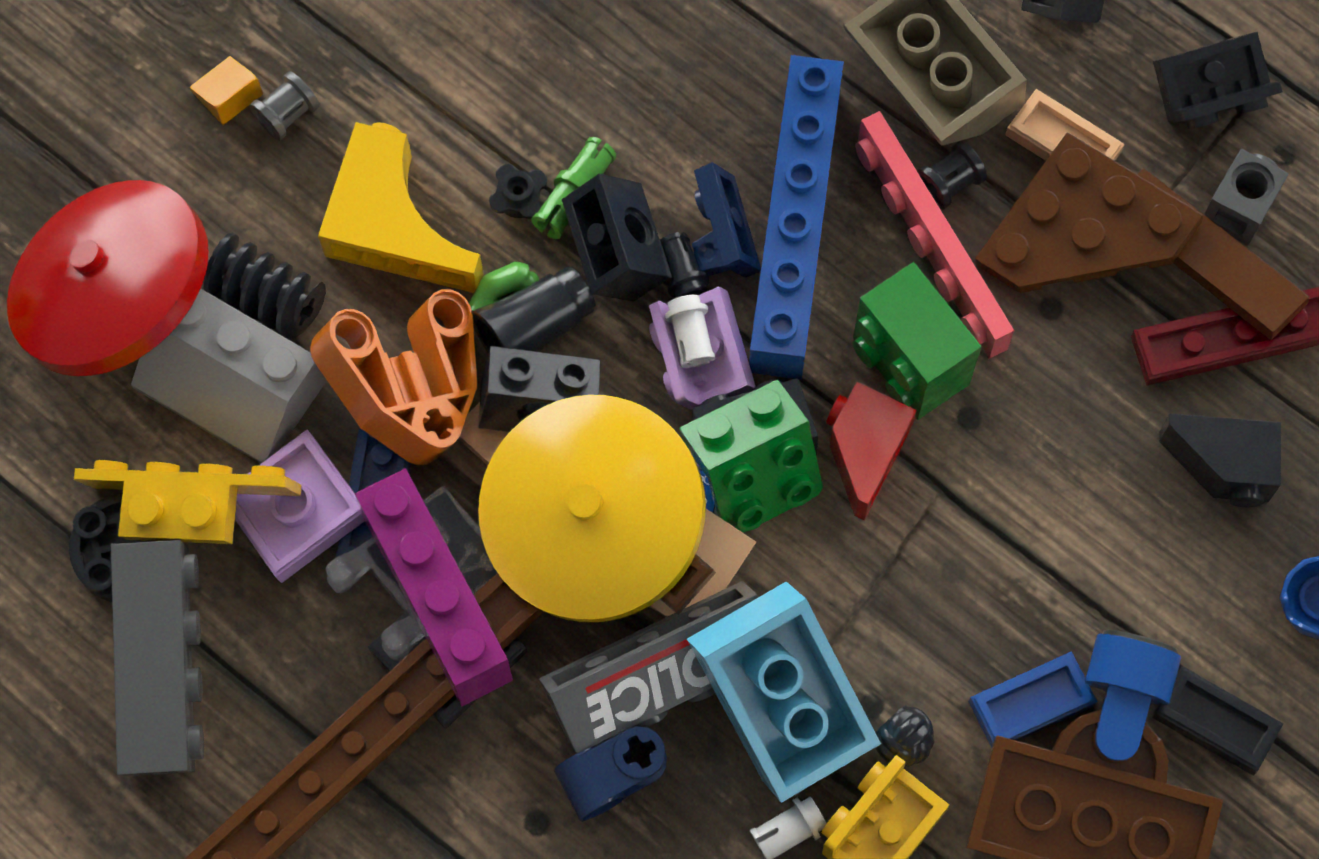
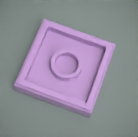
M308 430L301 433L260 464L261 466H274L285 469L286 477L302 485L301 496L237 494L235 520L271 572L281 583L364 522L354 491Z

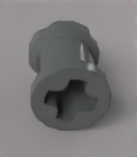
M288 71L282 77L284 83L264 100L259 101L256 99L250 104V110L258 122L271 136L279 141L286 136V129L306 111L314 112L320 107L319 101L311 89L299 76L291 71Z

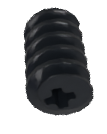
M233 232L228 233L218 243L207 264L204 290L214 297L222 299L223 302L231 307L240 309L242 313L250 318L258 319L259 323L269 329H276L278 334L288 340L302 334L312 324L321 310L326 294L325 284L321 282L311 292H308L311 281L309 274L302 272L290 282L293 273V266L284 262L272 272L275 264V256L266 252L254 262L257 255V246L248 242L237 252L239 236Z

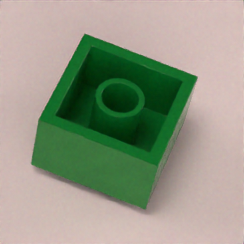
M914 262L860 297L853 334V348L860 360L868 368L875 366L887 381L885 383L886 390L892 399L917 410L915 415L917 420L970 385L982 346Z

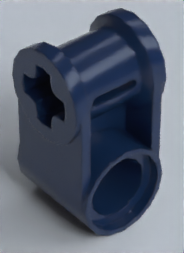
M636 726L627 729L598 746L590 747L571 756L555 767L554 772L579 820L583 822L608 811L626 797L656 782L662 777L666 769L667 755L663 740L655 731L648 727ZM640 744L644 751L654 748L655 751L649 755L651 762L649 767L641 769L637 762L627 765L626 762L632 758L630 748L634 745Z

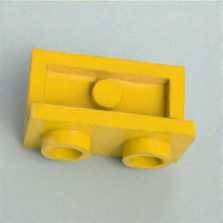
M896 755L887 766L878 761L859 784L857 789L863 792L864 795L852 810L849 811L842 805L823 828L821 833L828 839L824 843L822 854L828 859H909L948 810L949 804L904 769L906 762Z

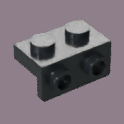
M1258 32L1244 34L1153 61L1168 122L1186 121L1188 129L1219 121L1217 112L1231 107H1236L1237 114H1244L1268 107L1267 97L1283 92L1280 82L1270 83Z

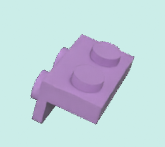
M719 286L699 295L701 303L706 304L708 307V313L704 317L712 351L715 353V360L702 366L693 368L681 367V358L673 324L665 319V314L669 311L668 305L661 301L649 305L653 323L649 327L650 335L656 348L662 353L667 372L663 375L665 388L674 402L691 410L694 407L700 406L703 401L710 397L721 394L733 397L751 392L756 387L729 293Z

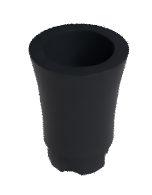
M567 266L554 276L547 274L528 287L500 301L471 312L475 332L488 354L491 346L540 352L560 336L580 325V319L594 312L596 303L590 288L585 284L580 274L574 268Z

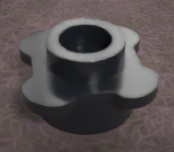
M511 164L499 167L495 174L498 181L497 189L489 198L491 209L496 213H505L513 218L531 219L541 208L540 192L547 186L546 175L538 169L530 172L516 170ZM516 188L523 189L521 195H515L513 191Z

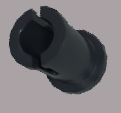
M679 232L660 239L672 276L667 286L669 295L678 298L685 295H700L707 292L706 286L709 283V277L707 273L699 269L688 234L683 232L680 235Z

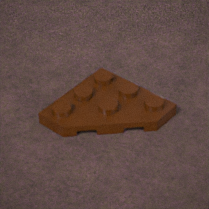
M1067 132L978 253L975 262L978 267L1019 293L1040 290L1043 285L1069 280L1077 283L1117 275V271L1149 265L1150 268L1171 265L1202 223L1203 214Z

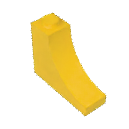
M356 122L318 234L325 257L474 293L484 275L480 254L465 250L441 237L422 219L409 197L408 174L412 155L407 134L386 123L377 122L371 126Z

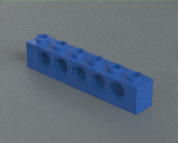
M791 55L750 346L749 365L751 372L754 374L802 380L844 61Z

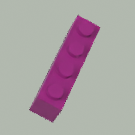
M405 468L356 492L355 496L363 519L460 705L464 706L513 681L508 659L407 469Z

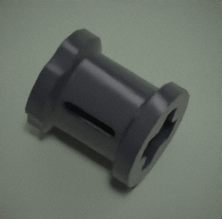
M958 141L952 145L951 153L933 166H922L917 170L940 210L950 206L952 203L951 198L972 183L980 185L987 178V172L980 157L963 141ZM954 170L957 172L954 177L946 180L948 174Z

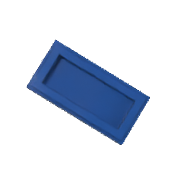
M1071 651L970 697L968 702L992 748L996 735L1020 741L1094 707L1098 701L1090 686L1085 683L1086 678Z

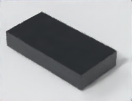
M1183 666L1178 670L1170 704L1159 705L1152 717L1253 776L1258 772L1284 724Z

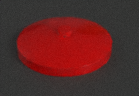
M129 180L108 184L70 202L51 217L35 234L22 253L13 272L8 289L7 316L16 341L43 367L69 376L99 375L124 367L141 358L172 333L186 316L197 298L205 278L209 253L208 239L202 221L178 193L162 184L151 181Z

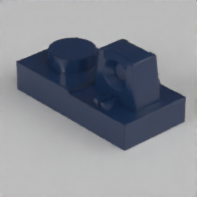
M713 162L694 170L699 188L694 194L699 211L705 219L711 221L713 231L692 243L700 271H704L708 276L732 270L745 278L761 272L760 262L735 176Z

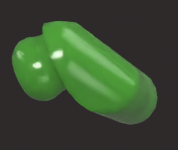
M514 261L484 275L469 301L471 309L473 311L500 301L502 297L512 292L516 293L538 281L539 277L535 272L529 270L528 264Z

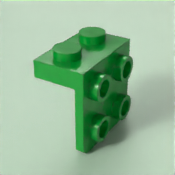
M778 379L679 427L682 440L708 478L718 517L742 533L754 530L762 523L794 507L806 504L812 498L819 495L823 489L809 421Z

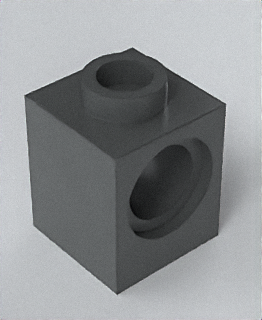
M1240 149L1212 197L1204 215L1232 237L1249 246L1289 173L1278 168L1272 159L1264 155L1251 154ZM1237 188H1248L1252 190L1258 198H1246L1238 192Z

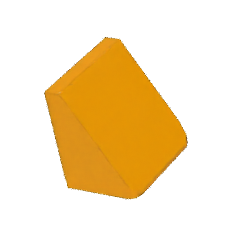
M231 56L189 87L191 92L222 125L226 124L254 100L263 95L258 78Z

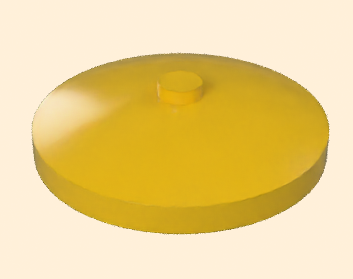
M606 395L574 396L548 404L533 412L516 425L500 443L487 466L482 481L478 508L479 526L486 553L493 567L510 589L522 599L550 615L565 620L577 622L612 621L635 614L651 606L667 594L685 574L693 561L703 535L706 513L705 490L699 468L691 451L677 432L660 416L646 407L619 397Z

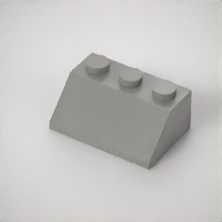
M200 289L196 300L180 324L159 345L139 358L131 386L133 389L261 464L280 450L327 380L313 361L311 352Z

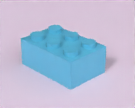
M782 583L687 638L759 776L781 803L881 744L807 599L789 583Z

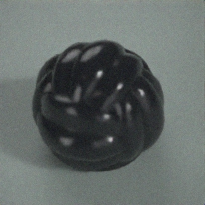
M907 705L898 710L876 731V735L881 743L876 747V750L889 763L896 755L906 762L905 766L907 767L922 763L928 758L934 745V730L929 717L922 710L908 707Z

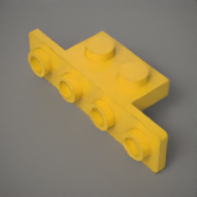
M97 460L94 462V469L75 468L74 480L91 488L123 490L118 537L126 540H181L182 542L232 544L237 494L301 496L302 487L300 483L285 476V469L261 465L252 466L251 474H232L233 468L229 466L199 464L197 473L180 472L179 465L165 462L146 463V471L128 470V464L123 462Z

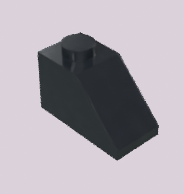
M1169 414L1159 431V442L1213 498L1229 499V503L1237 507L1261 506L1264 502H1269L1281 486V422Z

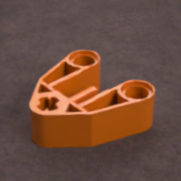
M441 289L433 293L409 318L407 332L414 353L412 351H405L399 356L388 358L387 352L384 353L371 319L363 312L355 309H344L337 312L315 335L311 342L310 351L313 361L359 427L403 459L415 465H427L433 462L457 441L461 435L477 390L472 309L464 296L451 289ZM434 316L442 320L446 328L439 325ZM336 335L344 338L348 342L350 349L343 347L338 342Z

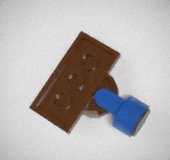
M1104 630L1103 634H1097L1085 683L1106 692L1102 709L1082 715L1074 720L1060 733L1052 751L1002 736H995L966 848L1002 859H1209L1224 799L1167 784L1169 760L1162 738L1160 739L1146 724L1150 703L1157 705L1170 704L1181 661V656L1177 654V649L1151 638L1122 631Z

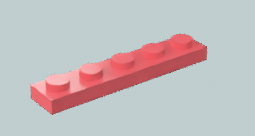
M878 111L862 119L858 142L855 144L857 155L865 169L869 172L875 170L883 184L881 186L882 195L891 212L895 215L901 213L910 229L907 231L908 237L917 255L921 258L927 256L935 269L934 279L939 292L947 302L952 300L955 302L963 315L961 321L982 346L989 359L1008 350L1014 333L1013 327L882 113Z

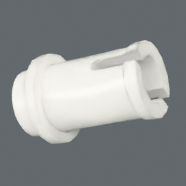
M685 295L669 301V311L665 314V319L673 324L681 358V367L693 368L714 361L715 353L712 351L704 317L708 313L707 305L701 303L699 295Z
M798 797L793 799L792 801L795 806L761 826L750 830L766 859H774L811 836L815 840L821 838L819 832L823 830L827 823L811 797L800 801Z

